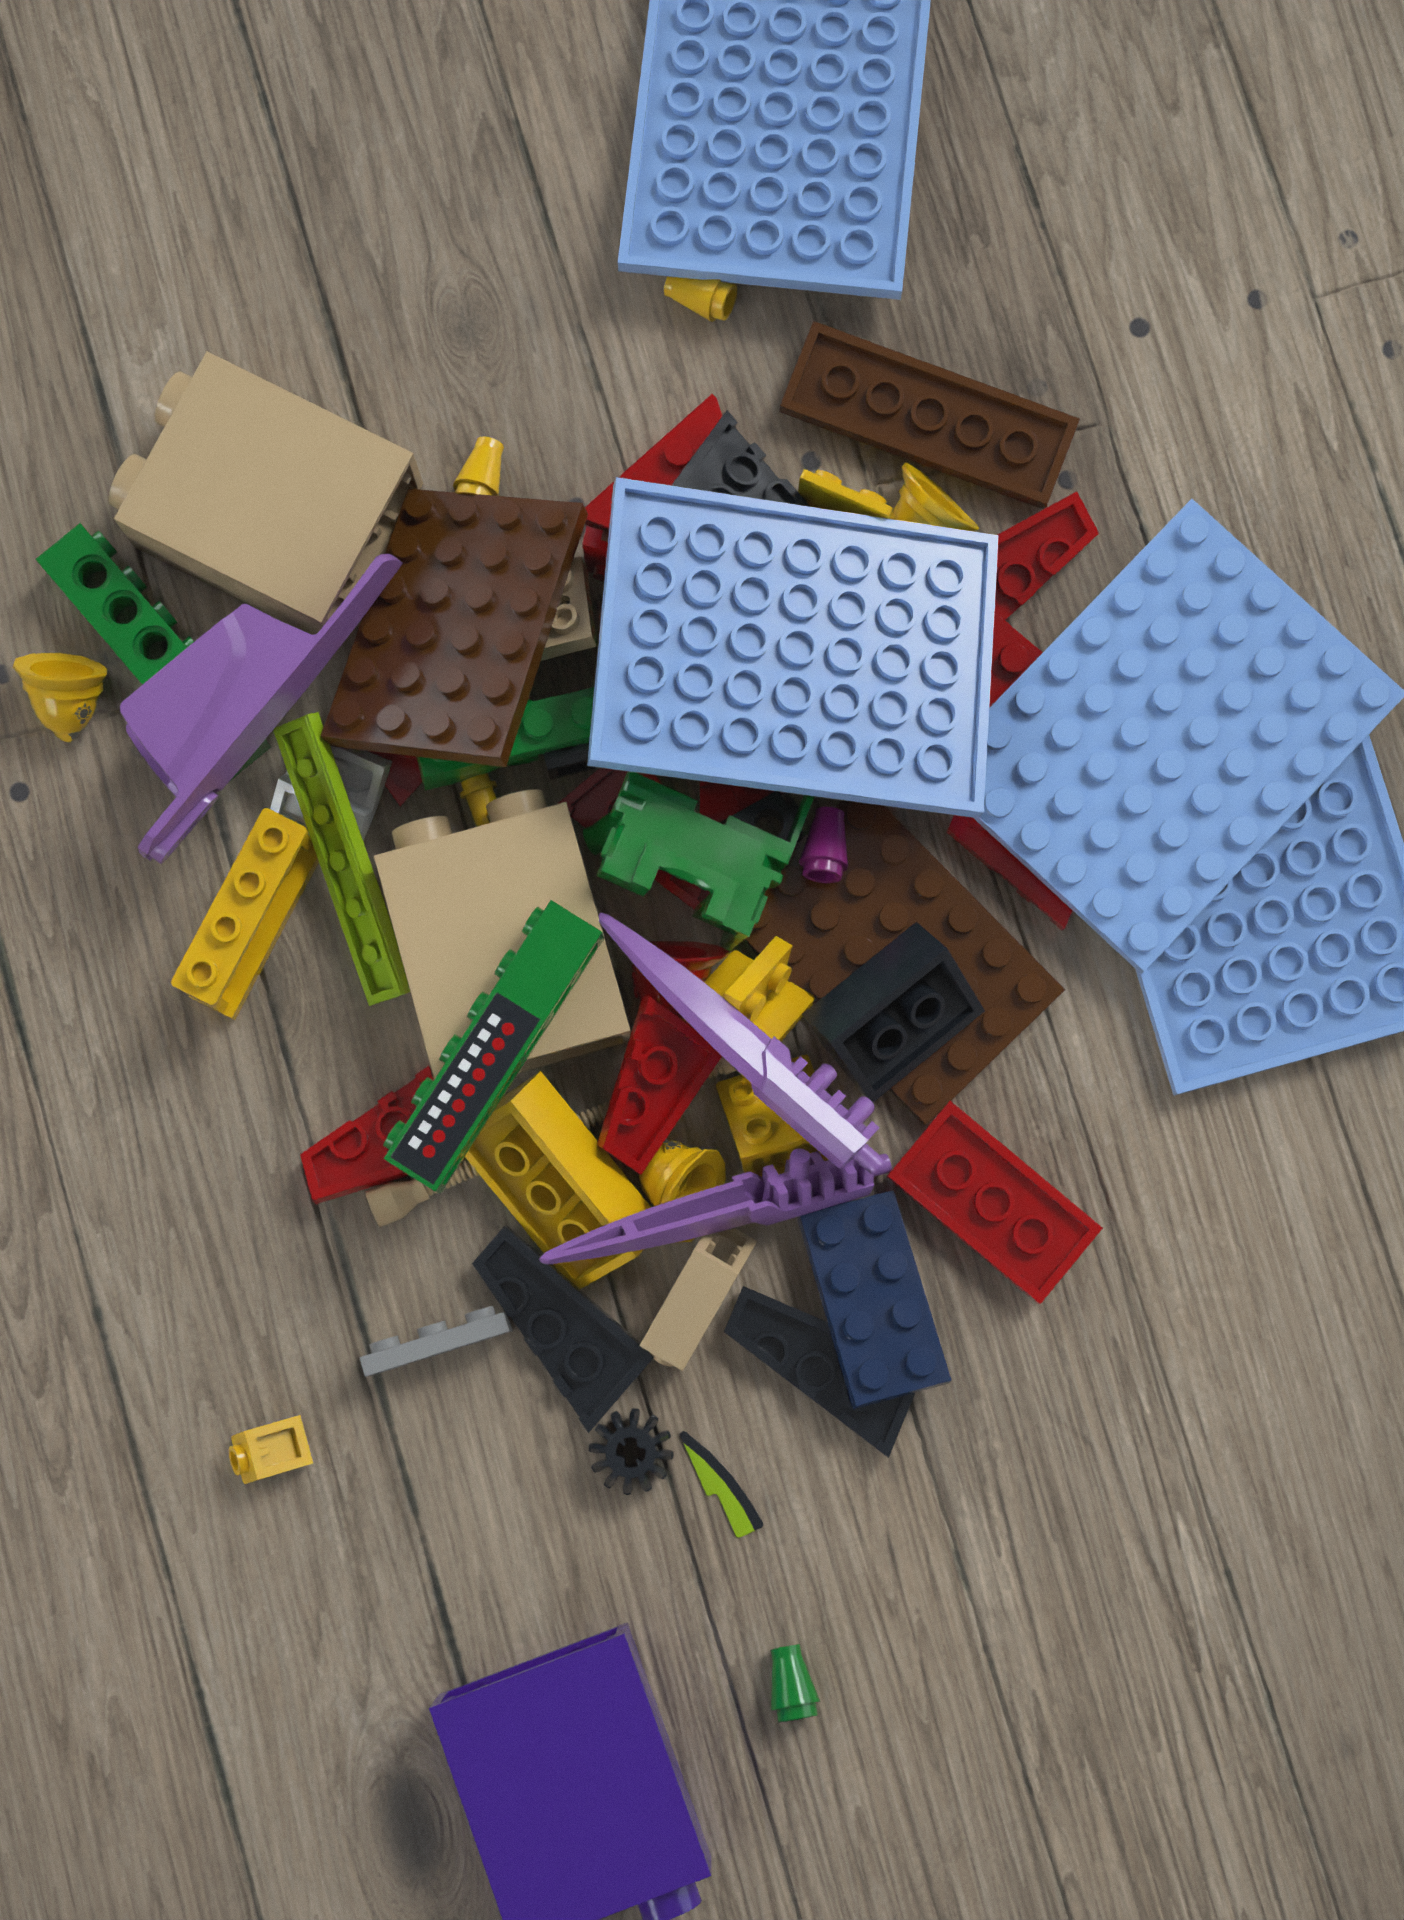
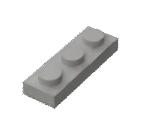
M489 1306L464 1314L467 1324L448 1329L446 1321H441L417 1329L419 1339L400 1344L398 1336L371 1343L369 1344L371 1354L359 1357L364 1376L376 1375L512 1332L509 1316L506 1312L495 1314L494 1307Z

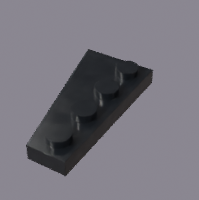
M506 1225L472 1264L503 1310L512 1318L525 1337V1342L534 1355L538 1356L553 1378L552 1381L563 1397H566L579 1416L578 1419L589 1433L654 1357L649 1351L640 1347L641 1343L552 1264L541 1263L539 1258L542 1255Z
M743 1286L724 1333L889 1458L915 1393L853 1409L828 1322Z

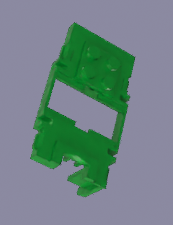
M628 771L610 816L619 819L616 828L612 827L600 854L603 857V861L596 876L640 896H644L651 889L657 871L660 869L676 876L680 880H685L705 891H709L710 894L695 907L692 917L723 930L724 932L719 944L730 951L745 938L750 937L753 926L758 924L768 898L764 895L765 891L769 887L775 889L780 885L783 875L780 874L781 870L789 863L814 796L803 795L785 841L730 815L727 817L725 825L695 812L697 800L646 778L637 772Z

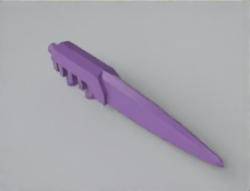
M599 913L598 917L601 926L668 1003L727 1062L751 1083L754 1095L839 1169L843 1168L852 1159L871 1175L880 1167L885 1159L866 1144L880 1127L873 1121L867 1127L863 1124L875 1110V1106L870 1099L859 1097L847 1110L840 1104L846 1097L840 1090L833 1096L825 1091L837 1077V1073L831 1065H820L809 1077L802 1071L808 1062L801 1056L795 1063L791 1062L790 1050L775 1036L772 1039L722 996L648 940L610 915Z
M795 1149L791 1152L790 1159L786 1160L785 1172L778 1175L772 1164L763 1167L762 1177L752 1172L732 1176V1182L651 1207L585 1233L545 1252L539 1260L541 1263L548 1265L585 1260L684 1241L754 1222L768 1226L870 1195L874 1187V1177L889 1173L892 1170L891 1162L887 1154H881L880 1156L885 1161L871 1175L854 1159L839 1169L830 1160L824 1161L818 1151L809 1153L804 1149Z

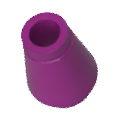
M820 807L815 810V817L813 818L799 861L803 867V876L811 881L820 883L839 882L842 879V872L848 869L844 812L840 809Z

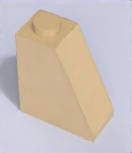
M736 1228L702 1236L643 1338L640 1347L649 1351L654 1357L653 1359L658 1363L668 1367L674 1366L683 1371L757 1241Z

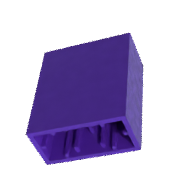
M628 1622L448 1690L437 1696L429 1710L502 1920H599L635 1905L639 1908L642 1920H670L694 1909L702 1902L696 1882L712 1876L711 1853Z

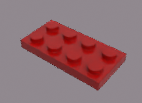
M952 1101L946 1104L886 1176L1038 1305L1045 1300L1103 1229V1227Z

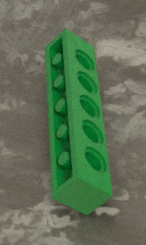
M79 523L35 560L143 685L195 641L190 636L183 641L180 640L171 629L178 622L160 601H157L152 606L141 594L148 587L129 565L121 571L113 562L111 557L118 552L104 535L98 530L91 536L83 525ZM100 571L107 572V578L103 585L94 589L87 588L88 580L94 573ZM129 606L138 608L134 620L127 624L117 623V617L121 610ZM160 641L168 643L167 652L163 657L156 660L147 659V652L154 643ZM266 739L231 780L271 748Z

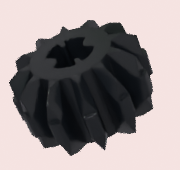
M638 1408L631 1409L630 1425L627 1426L624 1425L621 1414L615 1411L610 1415L617 1429L615 1433L603 1424H598L595 1428V1431L607 1439L608 1442L607 1444L598 1442L589 1444V1452L606 1454V1459L595 1462L591 1468L594 1473H597L610 1466L613 1471L604 1482V1486L607 1488H611L620 1475L625 1477L623 1494L630 1495L632 1493L633 1478L636 1477L639 1478L642 1489L648 1492L652 1489L651 1481L646 1474L648 1470L661 1479H665L668 1474L662 1466L654 1461L655 1458L662 1460L673 1459L674 1452L672 1450L657 1449L656 1444L670 1439L671 1434L669 1430H664L655 1436L651 1435L650 1431L659 1420L654 1414L648 1418L643 1428L638 1426L640 1410ZM625 1438H637V1446L644 1448L646 1451L643 1460L637 1457V1465L626 1464L625 1455L618 1454L619 1442L625 1446L627 1443Z

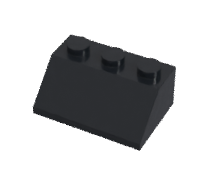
M915 922L806 1010L802 1016L824 1048L861 1093L872 1102H875L985 1012L947 947L918 922Z

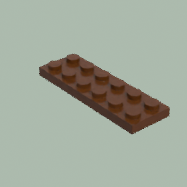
M815 321L811 325L779 409L780 413L1041 509H1045L1048 505L1080 418Z

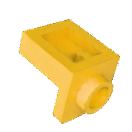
M301 1415L249 1429L231 1436L233 1446L229 1447L230 1463L234 1473L237 1476L241 1475L244 1484L313 1464Z

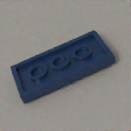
M894 1190L798 1216L797 1220L853 1409L949 1384L952 1379Z

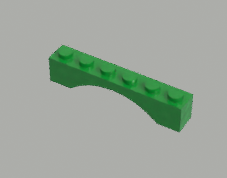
M594 687L527 703L507 765L543 753L589 743ZM416 756L425 791L463 782L471 777L483 775L501 768L500 766Z

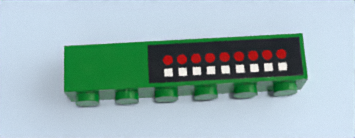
M550 900L544 910L536 907L522 929V933L526 934L527 937L516 953L510 949L504 955L494 975L500 978L489 995L482 992L477 997L467 1014V1018L472 1020L466 1032L462 1038L455 1034L449 1040L439 1058L441 1062L445 1063L434 1081L427 1077L422 1082L411 1101L412 1104L417 1106L406 1124L399 1120L383 1144L385 1148L389 1149L383 1159L439 1194L446 1187L604 941L602 931Z

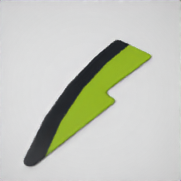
M682 1431L680 1437L706 1495H718L736 1537H743L762 1528L763 1522L734 1477L709 1450L686 1431Z

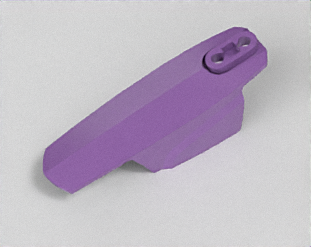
M391 554L376 556L349 595L321 630L314 635L283 623L248 604H242L215 624L121 703L120 712L127 722L126 732L151 769L176 797L145 834L137 847L143 857L149 861L153 858L162 864L175 851L219 797L216 793L221 791L247 762L358 625L403 564Z

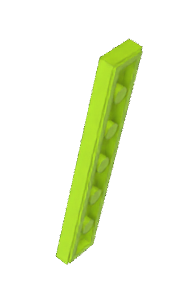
M315 712L273 729L368 1005L371 1006L410 993V988L392 922L330 744L321 737L324 727L319 712Z

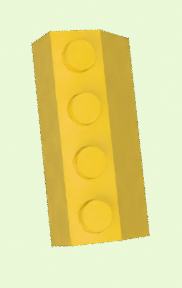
M541 1071L512 1089L501 1099L465 1155L466 1159L543 1253L599 1227L651 1208L609 1154L597 1145L598 1141ZM644 1249L553 1265L574 1285L581 1289L635 1259Z

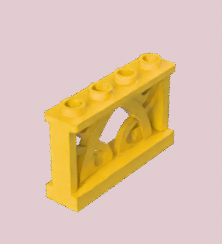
M269 808L262 809L171 980L172 986L183 991L193 1000L236 1020L319 863L311 837L308 835V830L305 826Z

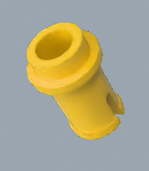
M486 773L461 782L463 791L459 794L461 799H467L476 827L489 824L486 805L497 799L494 792L497 783L496 781H490L489 775Z

